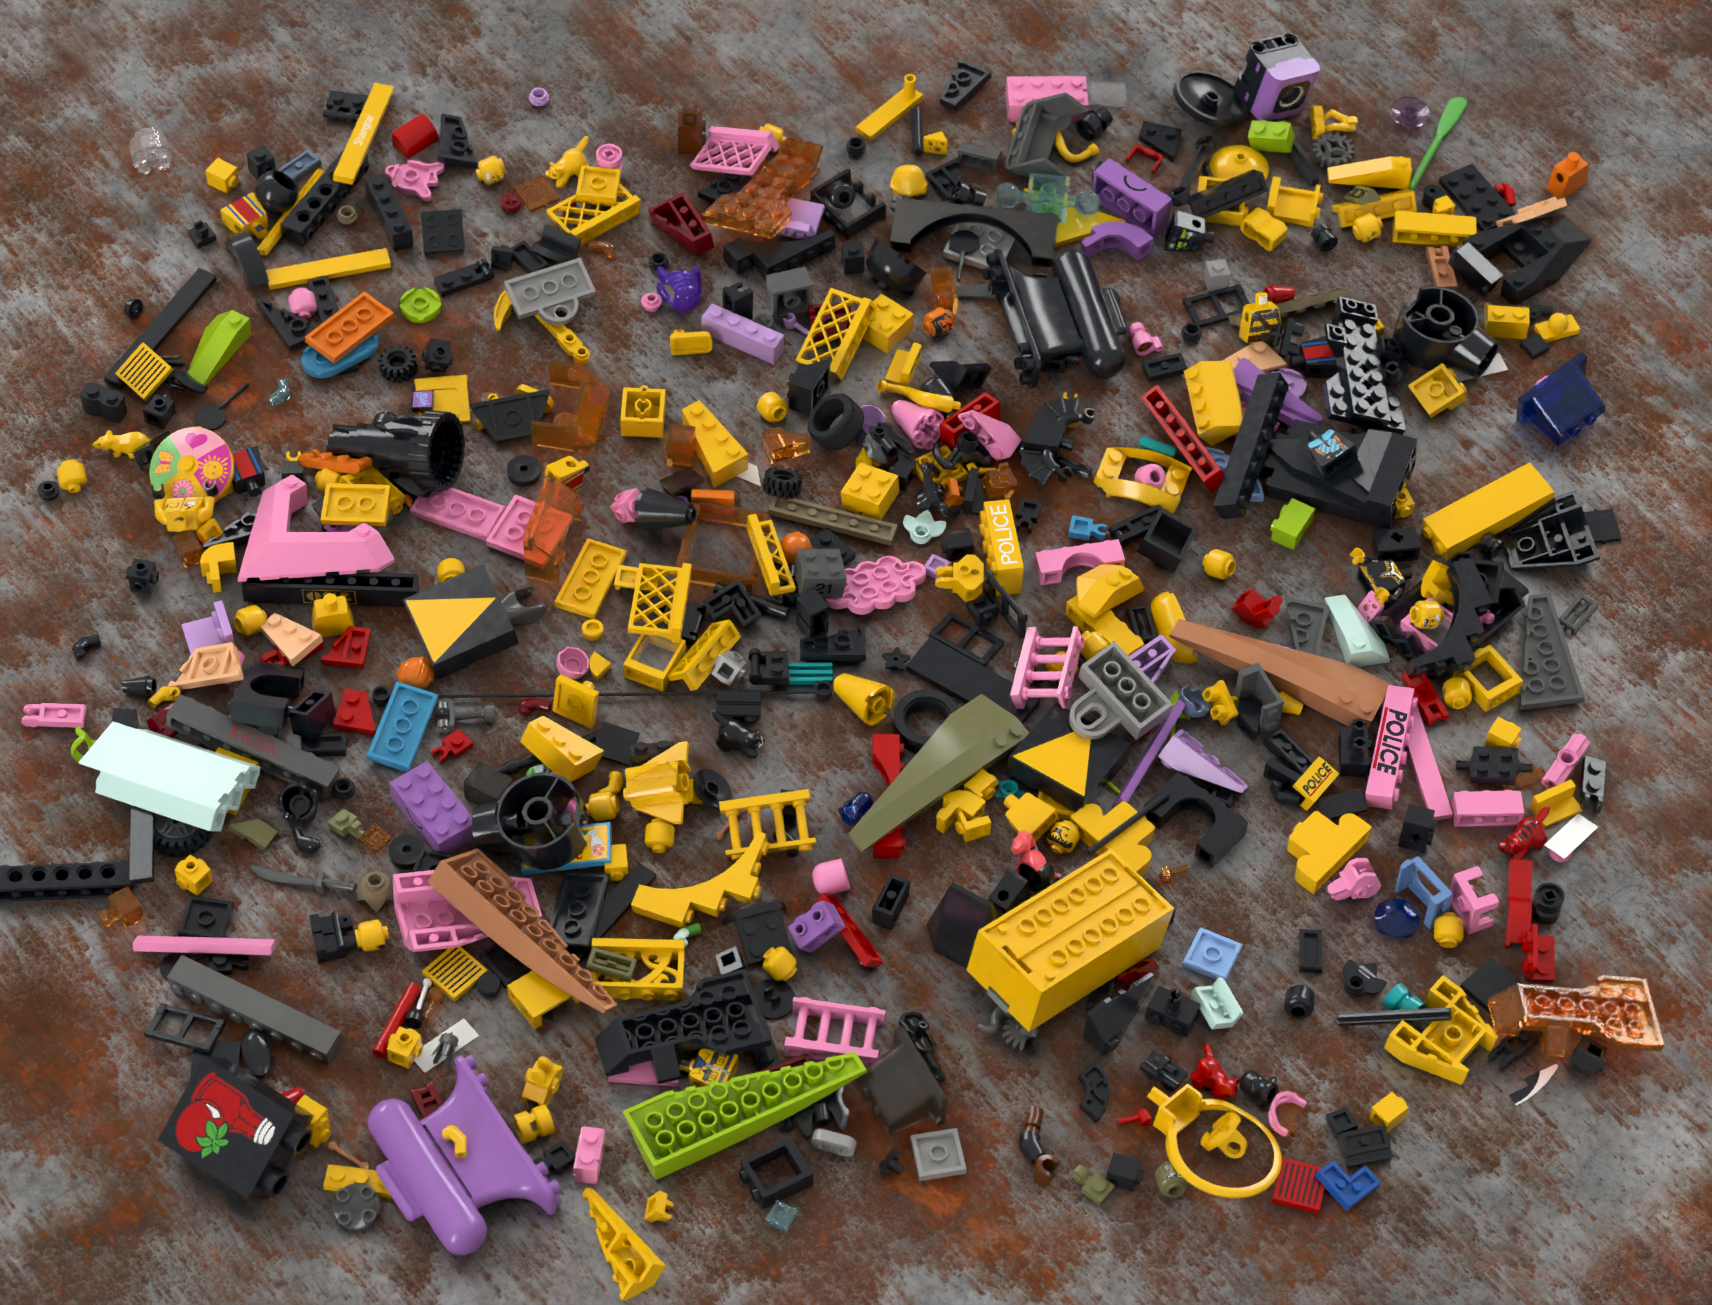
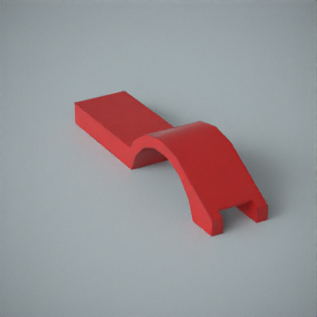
M1514 858L1509 860L1507 887L1509 908L1504 945L1506 949H1509L1510 942L1522 944V939L1526 937V931H1529L1531 927L1533 861Z

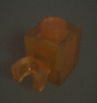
M1008 462L1000 463L997 470H987L982 485L988 500L1011 498L1017 488V479L1013 476L1011 468H1008Z
M128 886L109 896L110 909L99 912L100 922L104 928L109 927L116 920L120 922L123 928L137 924L144 918L142 905Z

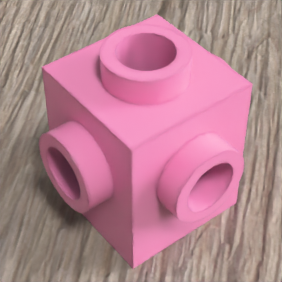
M637 488L619 493L614 498L615 502L610 506L615 517L622 523H633L635 518H638V511H634L639 494Z

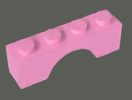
M1119 539L1092 544L1086 543L1080 546L1063 547L1061 549L1043 550L1035 552L1034 567L1040 586L1061 583L1063 574L1074 566L1085 565L1096 568L1101 564L1120 566L1125 564Z

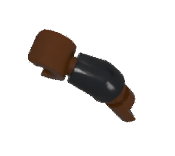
M1031 1106L1029 1116L1025 1118L1024 1129L1019 1134L1018 1146L1020 1152L1031 1164H1036L1033 1170V1178L1037 1184L1044 1187L1048 1186L1051 1181L1050 1172L1044 1168H1048L1051 1171L1056 1170L1059 1160L1052 1155L1046 1154L1041 1144L1039 1131L1041 1130L1044 1110L1037 1106Z

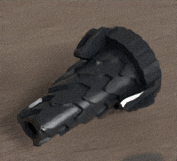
M433 410L425 411V413L420 415V418L417 415H408L391 420V422L374 421V424L359 423L357 426L333 424V431L328 437V445L326 446L327 452L332 453L333 456L349 455L353 459L369 457L372 460L373 467L399 475L393 481L394 486H398L402 490L419 497H429L433 492H443L451 488L460 475L465 455L464 432L459 418L452 412Z

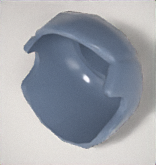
M1186 685L1181 689L1179 699L1185 703L1182 713L1194 718L1204 717L1209 713L1211 702L1204 701L1199 688L1190 690V686Z

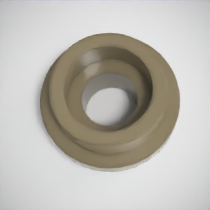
M349 205L342 206L337 213V219L342 224H352L358 218L357 211Z

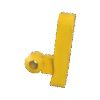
M676 329L670 335L671 354L709 353L712 350L711 334L707 331L685 333L683 329Z

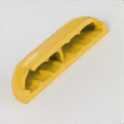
M1163 592L1154 598L1149 608L1158 636L1162 634L1176 649L1172 657L1173 661L1181 664L1196 663L1197 654H1194L1192 648L1169 637L1178 619H1186L1174 593Z

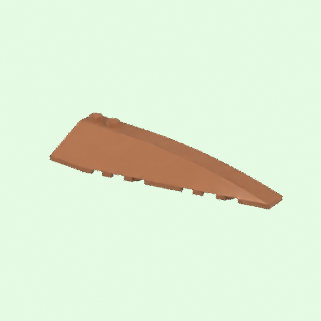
M1178 619L1169 635L1170 638L1238 672L1240 669L1259 663L1276 691L1281 692L1282 690L1301 703H1304V705L1348 727H1352L1354 719L1361 718L1365 720L1366 728L1369 730L1385 700L1388 685H1393L1352 664L1295 649L1290 650L1291 648L1287 649L1288 647L1284 648V646L1281 647L1269 642Z
M475 849L440 861L428 883L434 887L437 893L443 895L452 907L462 912L493 941L534 972L596 1010L606 1013L617 1007L618 1004L602 985L594 984L591 972L580 967L578 964L580 959L575 954H569L566 950L568 945L548 921L541 920L538 917L539 911L537 908L526 903V895L521 890H515L513 887L515 882L483 852Z

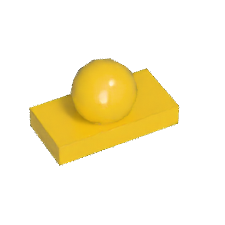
M1555 313L1551 315L1549 321L1535 324L1534 331L1548 343L1579 334L1580 327L1571 314Z

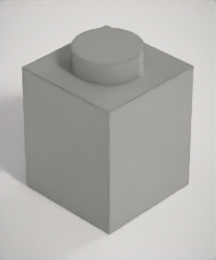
M1226 259L1206 261L1203 278L1208 292L1229 287L1230 271Z

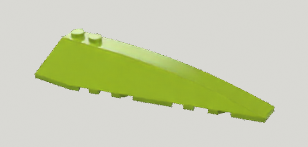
M852 1052L828 1057L825 1061L805 1062L804 1065L793 1068L786 1066L774 1072L767 1070L738 1076L722 1083L715 1081L703 1087H686L684 1091H667L624 1110L623 1115L643 1160L656 1181L790 1117L860 1077L867 1070L857 1053Z

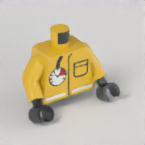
M207 481L203 483L207 496L168 498L163 500L165 497L163 484H161V490L155 491L154 485H152V496L156 499L154 501L156 519L161 524L167 525V530L170 532L199 529L213 515L215 503L213 496L219 492L215 481L210 488Z

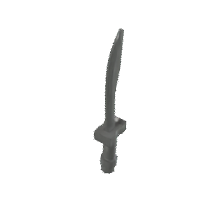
M250 865L251 870L265 880L293 885L314 886L317 894H324V888L338 889L347 893H354L356 890V884L350 881L326 879L323 871H317V878L292 876L276 869Z

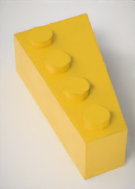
M700 400L682 409L683 428L691 444L696 449V454L711 480L713 489L748 470V453Z

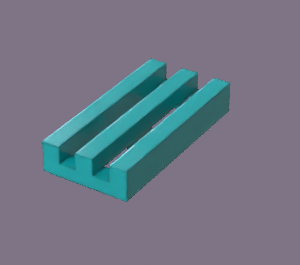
M788 663L789 685H816L820 681H828L833 685L832 663Z

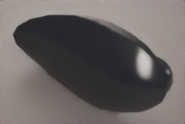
M172 367L174 370L166 378L170 383L177 379L188 390L197 394H205L209 389V386L198 382L190 374L179 368Z
M251 1029L244 1035L242 1040L243 1057L249 1069L257 1077L264 1078L270 1066V1046L261 1031Z

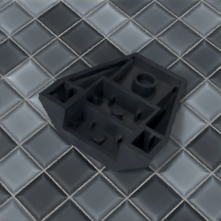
M1576 490L1554 497L1500 534L1501 539L1505 542L1504 548L1512 570L1573 567L1600 559Z

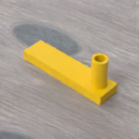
M913 74L905 75L904 89L857 125L856 133L871 142L909 112L911 108L923 100V94L916 90V76Z

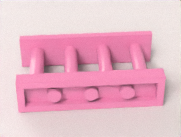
M1073 626L1071 638H1042V636H1039L1036 627L1027 628L1010 693L1016 709H1024L1026 700L1029 698L1058 697L1061 707H1067L1068 699H1071L1072 696L1071 687L1080 651L1084 647V636L1080 634L1078 626ZM1068 646L1067 654L1038 655L1039 649H1042V647ZM1064 663L1062 671L1034 672L1035 666L1038 664ZM1060 680L1058 688L1029 689L1033 681Z
M793 997L792 1013L798 1014L794 1037H786L784 1057L795 1058L807 1053L811 1061L821 1062L825 1061L828 1057L856 1052L866 1069L877 1070L879 1050H873L876 1026H884L886 1010H880L876 1007L866 1008L817 1001L807 997ZM807 1015L821 1017L816 1041L803 1039ZM830 1019L844 1020L840 1044L826 1042ZM853 1022L867 1024L864 1046L862 1048L850 1046Z

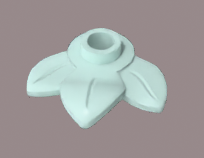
M926 510L916 518L905 515L903 526L910 533L913 542L925 544L932 537L943 534L946 528V521L934 522L931 513Z

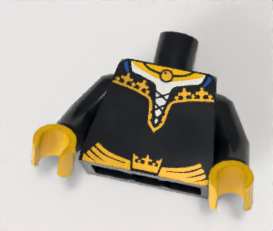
M1355 548L1349 554L1353 557L1352 563L1354 565L1359 564L1356 579L1366 595L1370 591H1374L1375 594L1373 596L1380 599L1379 603L1381 605H1391L1404 594L1406 580L1412 579V572L1409 567L1398 569L1393 560L1371 559L1365 556L1360 548Z

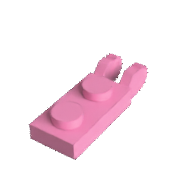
M27 704L24 706L23 712L30 716H23L21 723L26 727H37L39 725L46 727L84 728L87 708L84 704Z

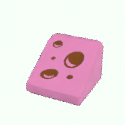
M1370 591L1357 608L1369 624L1384 609V604L1381 605L1379 603L1380 599L1373 596L1375 594L1374 591Z

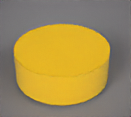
M590 619L583 623L582 635L586 640L597 641L602 638L604 627L599 620Z

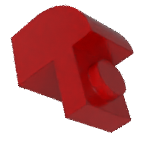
M1251 589L1238 597L1231 610L1244 622L1257 628H1265L1279 613V607L1283 600L1278 595L1264 600L1254 589Z

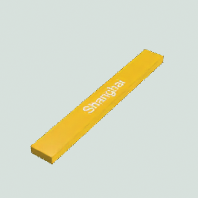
M374 83L333 174V181L353 185L394 93V86Z

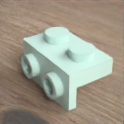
M1217 978L1212 986L1195 987L1191 991L1195 1002L1201 1004L1200 1010L1211 1029L1233 1027L1243 1015L1241 1007L1223 978Z

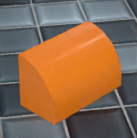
M692 489L691 504L694 505L697 513L734 515L735 491Z

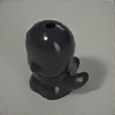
M1249 1070L1240 1078L1239 1086L1241 1090L1246 1094L1257 1096L1256 1104L1258 1107H1261L1264 1103H1272L1279 1092V1087L1276 1084L1277 1078L1274 1076L1266 1080L1258 1072Z

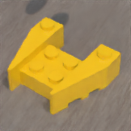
M1442 975L1429 990L1424 1003L1430 1008H1451L1452 1019L1449 1021H1433L1422 1034L1402 1020L1388 1036L1384 1049L1405 1064L1462 1085L1469 1072V1069L1462 1065L1464 1060L1478 1044L1491 1052L1498 1036L1489 1024H1485L1479 1016L1477 1008L1469 1003L1465 992Z

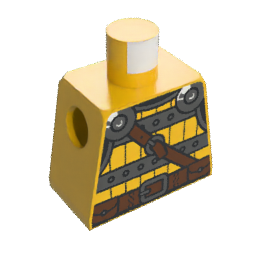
M1256 293L1255 303L1247 304L1243 307L1239 337L1246 343L1273 340L1274 338L1268 336L1269 331L1275 332L1277 325H1281L1279 308L1274 303L1267 301V293Z

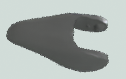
M531 584L518 587L500 598L511 624L532 623L545 614L546 606L544 604L526 608L520 605L517 600L533 592L534 588Z

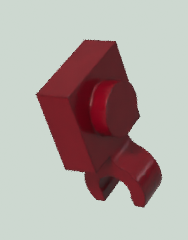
M1144 958L1128 968L1127 972L1119 974L1117 978L1121 981L1127 979L1128 982L1122 989L1128 991L1131 984L1150 972L1153 974V972L1160 968L1156 960Z

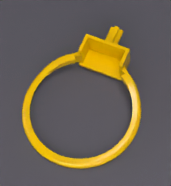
M1188 1083L1172 1097H1168L1156 1087L1151 1089L1147 1097L1160 1106L1153 1126L1166 1135L1165 1146L1167 1156L1174 1169L1188 1183L1215 1196L1246 1198L1265 1191L1275 1182L1282 1165L1281 1151L1273 1134L1258 1119L1226 1101L1202 1099V1094ZM1218 1110L1235 1112L1237 1115L1254 1123L1267 1135L1274 1150L1273 1167L1262 1181L1248 1187L1228 1188L1211 1184L1199 1178L1185 1165L1178 1150L1177 1134L1200 1116V1111Z

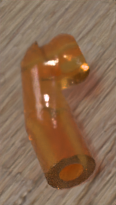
M588 241L589 251H604L605 257L615 256L616 247L614 244L606 241Z

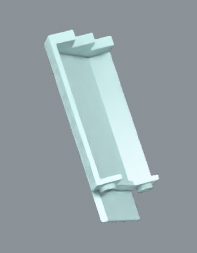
M112 722L79 761V764L101 771L96 780L95 793L207 831L221 832L227 810H238L244 788L255 789L261 768L147 729H135L116 722Z

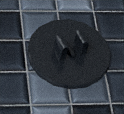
M765 979L753 987L760 1011L763 1012L765 1019H780L792 1011L795 993L792 987L785 981Z

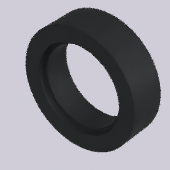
M930 689L916 690L905 695L897 703L894 710L893 731L894 734H899L900 743H904L905 749L917 754L931 737L917 735L907 727L905 719L912 711L920 708H931L941 712L947 718L958 709L956 703L942 692Z

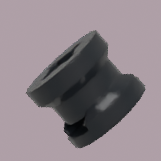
M1489 532L1479 543L1478 550L1488 553V557L1494 559L1503 549L1505 542L1501 539H1496L1494 534Z

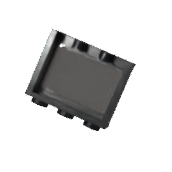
M849 168L810 190V202L825 206L822 215L827 223L830 222L835 227L836 232L839 235H843L847 240L880 218L886 219V204L881 202L876 205V197L873 192L865 195L863 193V183L860 180L855 183L851 181V170ZM843 181L853 188L855 200L850 207L837 209L829 203L826 192L833 182Z

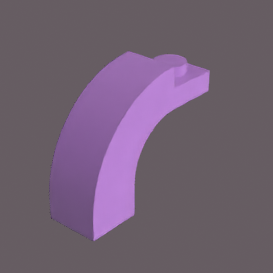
M1106 222L1091 228L1090 237H1086L1081 242L1080 250L1090 258L1101 250L1118 248L1124 250L1138 261L1152 252L1154 238L1145 230L1125 222Z

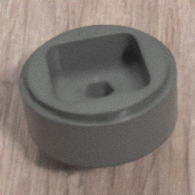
M762 313L754 317V322L773 330L774 320L772 316Z

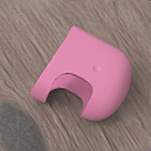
M841 858L820 863L813 869L812 879L818 893L835 894L851 890L847 872Z

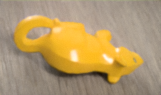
M108 430L105 436L99 437L92 445L97 449L114 450L113 457L115 458L120 457L122 453L128 454L129 458H135L132 452L150 441V439L141 432L113 435L112 431Z

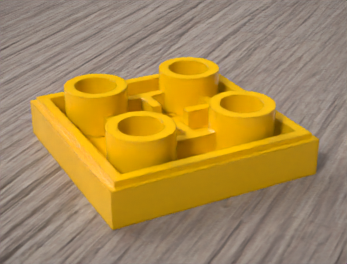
M947 445L940 447L941 455L947 460L952 452ZM932 452L914 459L916 460V474L922 482L923 473L921 465L925 462L932 463L941 470L939 476L932 474L933 481L938 484L941 483L943 485L949 478L956 479L957 483L968 478V473L960 462L952 470H945L937 463Z

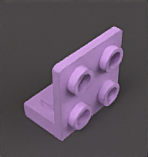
M788 197L780 218L773 217L770 224L776 235L795 239L809 238L816 235L825 206Z
M222 600L213 602L215 611L211 612V617L182 624L190 655L196 648L230 642L234 644L233 633Z

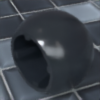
M273 169L263 173L255 183L254 194L265 211L280 214L290 210L295 205L299 196V188L295 181L287 174Z

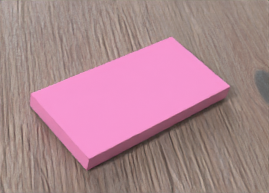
M451 487L447 491L433 492L429 497L418 496L410 508V515L486 541L504 513L506 506Z

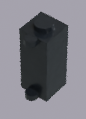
M1469 242L1462 247L1460 245L1457 246L1451 253L1452 257L1448 260V264L1483 296L1495 288L1503 276Z

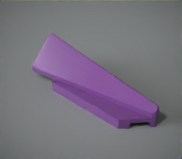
M1242 358L1233 371L1237 388L1244 391L1241 399L1248 403L1258 374L1266 373L1246 358ZM1288 391L1278 420L1291 427L1295 419L1320 425L1323 419L1322 415Z

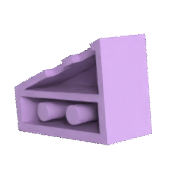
M1161 634L1129 657L1156 684L1170 664L1176 649Z

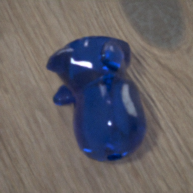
M858 792L850 800H847L844 806L838 809V812L846 824L855 826L861 819V816H864L872 807L874 800L869 793Z

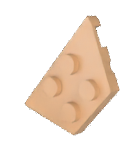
M1556 197L1520 208L1518 209V214L1496 221L1498 227L1519 223L1567 206L1565 198L1556 199Z
M230 642L196 648L190 655L189 660L180 668L182 673L176 682L170 681L168 686L186 690L243 680L244 677L237 647Z

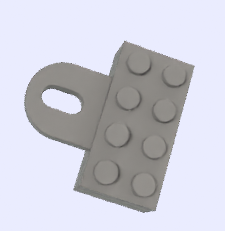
M1115 641L1081 665L1078 678L1090 691L1074 702L1069 714L1071 728L1079 736L1086 739H1099L1122 724L1135 740H1138L1170 715L1173 704ZM1091 711L1100 713L1101 717L1091 725H1084L1081 722V718Z

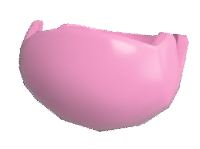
M566 647L558 653L556 667L559 674L572 680L578 679L588 671L589 659L586 653L579 648Z

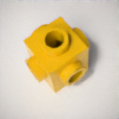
M189 855L176 866L177 884L184 890L188 889L196 896L213 882L211 869L200 858L196 859Z
M399 1027L396 1034L393 1033L388 1041V1061L410 1069L415 1058H419L424 1046L422 1045L421 1035L413 1029Z

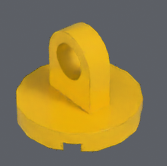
M1228 1112L1213 1123L1212 1128L1214 1130L1211 1133L1205 1132L1201 1138V1145L1207 1151L1213 1150L1218 1146L1230 1158L1242 1157L1247 1148V1141L1236 1129L1241 1118L1235 1112ZM1236 1142L1240 1145L1241 1149H1232L1229 1143Z

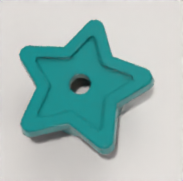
M1005 780L1003 782L998 781L999 790L996 792L995 797L1006 799L1010 794L1021 797L1024 793L1018 789L1017 780Z

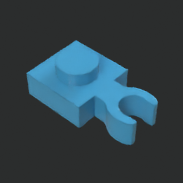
M1072 515L1068 537L1089 541L1090 536H1093L1098 540H1105L1106 533L1099 531L1106 532L1107 525H1094L1093 519Z

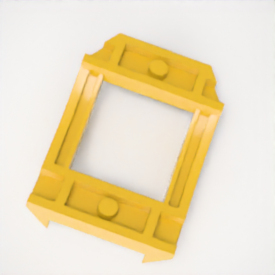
M1127 447L1106 448L1093 482L1098 488L1101 486L1108 498L1110 496L1129 498L1152 507L1160 504L1163 509L1173 515L1181 500L1180 497L1192 467L1167 455L1150 450ZM1126 457L1144 459L1167 467L1163 487L1158 489L1147 484L1118 479Z

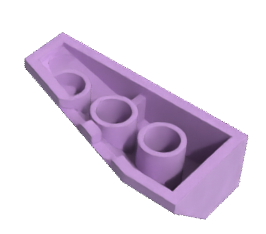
M1180 729L1173 735L1158 755L1162 759L1161 763L1169 769L1174 768L1177 771L1243 793L1248 787L1230 769L1226 767L1222 769L1219 766L1218 758L1214 755L1205 754L1202 751L1204 746L1183 729Z

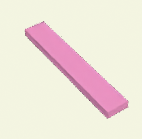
M1417 707L1416 711L1412 710L1414 725L1413 729H1408L1411 738L1409 747H1406L1425 807L1435 810L1433 819L1437 821L1451 819L1453 812Z
M137 936L133 942L134 951L271 955L275 949V939Z

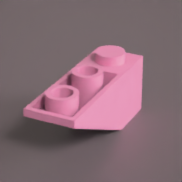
M974 410L957 416L966 428L977 435L978 442L986 448L996 461L1011 457L1022 440L1008 424Z

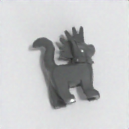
M997 1006L990 1017L991 1025L987 1026L979 1023L978 1029L982 1034L992 1035L1000 1028L1002 1016L1015 1018L1009 1013L1006 1014ZM1007 1020V1025L1004 1026L1006 1032L1003 1033L1002 1037H1009L1006 1040V1045L1014 1041L1013 1049L1020 1044V1051H1023L1026 1040L1031 1037L1036 1038L1039 1035V1029L1036 1027L1028 1032L1017 1020Z

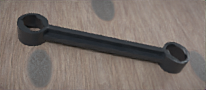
M1213 136L1201 137L1194 143L1197 152L1182 182L1178 187L1169 192V197L1172 199L1174 207L1183 206L1191 201L1192 197L1189 190L1206 156L1217 150Z

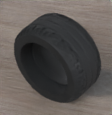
M845 394L829 395L822 399L812 410L808 420V432L823 448L831 451L842 449L851 444L861 432L864 423L863 410L853 399ZM843 414L838 424L829 430L833 421Z

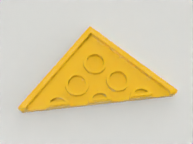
M1025 188L1023 191L1034 212H1051L1058 215L1059 226L1055 248L1090 237L1091 228L1098 224L1106 222L1126 223L1123 219Z

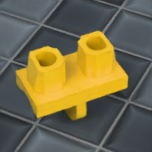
M1219 680L1202 692L1204 701L1211 702L1213 706L1210 712L1212 719L1219 720L1221 726H1226L1232 718L1239 714L1235 707L1239 703V699L1237 696H1230L1224 680Z

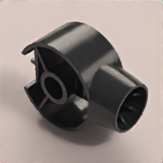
M1438 286L1421 287L1417 298L1409 306L1403 304L1393 332V339L1400 341L1401 352L1406 361L1428 371L1443 363L1447 369H1456L1479 378L1488 369L1499 348V342L1478 326L1479 316L1474 305L1460 293ZM1411 315L1412 320L1408 321L1407 318Z
M549 772L533 773L514 782L504 792L500 800L474 807L472 811L474 841L477 849L480 851L512 852L517 860L529 867L540 870L556 869L574 860L586 847L587 843L583 837V822L588 821L589 818L583 811L588 810L575 787L566 778ZM571 800L576 802L575 823H573L572 812L563 813ZM565 825H570L565 831ZM534 835L537 841L543 845H521L512 841V836Z

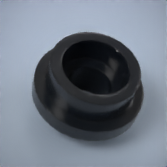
M852 137L846 144V150L851 155H861L866 151V144L862 138Z
M661 252L652 254L649 258V267L654 271H657L659 266L664 267L666 270L669 266V260L666 255Z
M130 299L126 302L124 312L130 319H137L143 313L141 300Z
M1187 323L1182 328L1181 336L1188 342H1196L1200 340L1202 330L1196 323Z
M44 481L37 489L39 496L45 501H52L59 494V486L54 481Z
M340 778L333 785V794L339 799H349L355 793V785L348 778Z

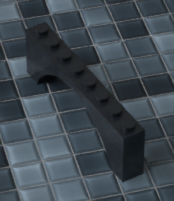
M897 198L890 238L891 248L895 251L911 252L912 247L924 237L949 225L981 223L996 227L1017 240L1031 257L1033 266L1051 267L1059 226L1058 215L1051 212L1036 213L1031 210L1018 211L1012 208L980 207L968 203L961 205L949 201L942 203L934 202L930 199Z

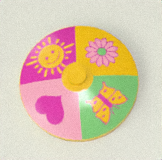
M199 427L184 428L165 438L155 450L150 464L151 484L154 485L155 491L161 490V484H163L165 490L163 500L168 498L207 496L203 483L207 481L210 488L215 481L219 489L218 494L213 496L216 503L227 492L234 475V458L229 446L216 433Z

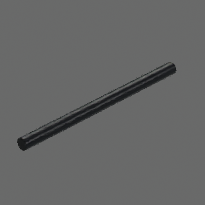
M1167 791L1087 849V853L1090 856L1168 799L1170 794Z

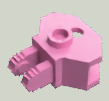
M1355 858L1347 863L1343 871L1339 872L1341 877L1327 887L1331 898L1339 902L1350 896L1353 900L1356 898H1369L1375 895L1382 885L1376 874L1373 873L1374 870L1368 859Z

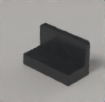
M546 224L541 239L533 243L532 251L557 262L564 263L577 259L581 238Z
M970 468L964 499V514L980 516V511H983L984 502L992 501L995 482L978 479L979 468Z
M1276 757L1275 760L1269 758L1265 763L1263 776L1271 781L1281 779L1286 790L1298 792L1292 786L1301 775L1291 770L1279 757Z

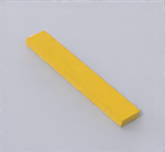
M387 248L270 269L266 270L269 279V289L274 290L308 283L307 280L328 276V279L391 268Z

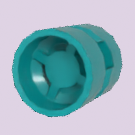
M1402 983L1393 987L1382 1001V1006L1387 1011L1426 1008V1004L1417 996L1411 997L1412 992Z

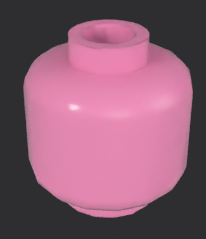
M298 288L292 291L288 298L290 312L299 318L310 319L311 315L317 311L314 293L307 288Z
M1148 464L1141 466L1136 471L1134 480L1135 482L1160 489L1165 483L1166 476L1162 467L1157 464Z

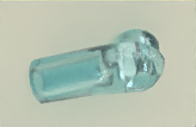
M286 379L277 381L278 390L269 397L272 405L282 404L289 399L290 391Z

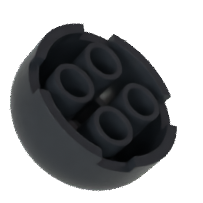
M879 240L873 243L866 256L868 271L878 280L876 284L885 290L889 287L900 293L911 292L921 284L927 274L916 264Z

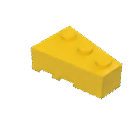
M541 716L528 723L520 741L550 770L566 778L570 783L595 770L604 752L603 749L545 716Z

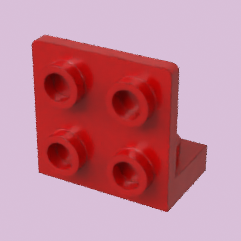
M1532 924L1530 930L1526 931V937L1522 939V952H1526V960L1522 962V973L1526 974V982L1554 983V936H1538V925Z

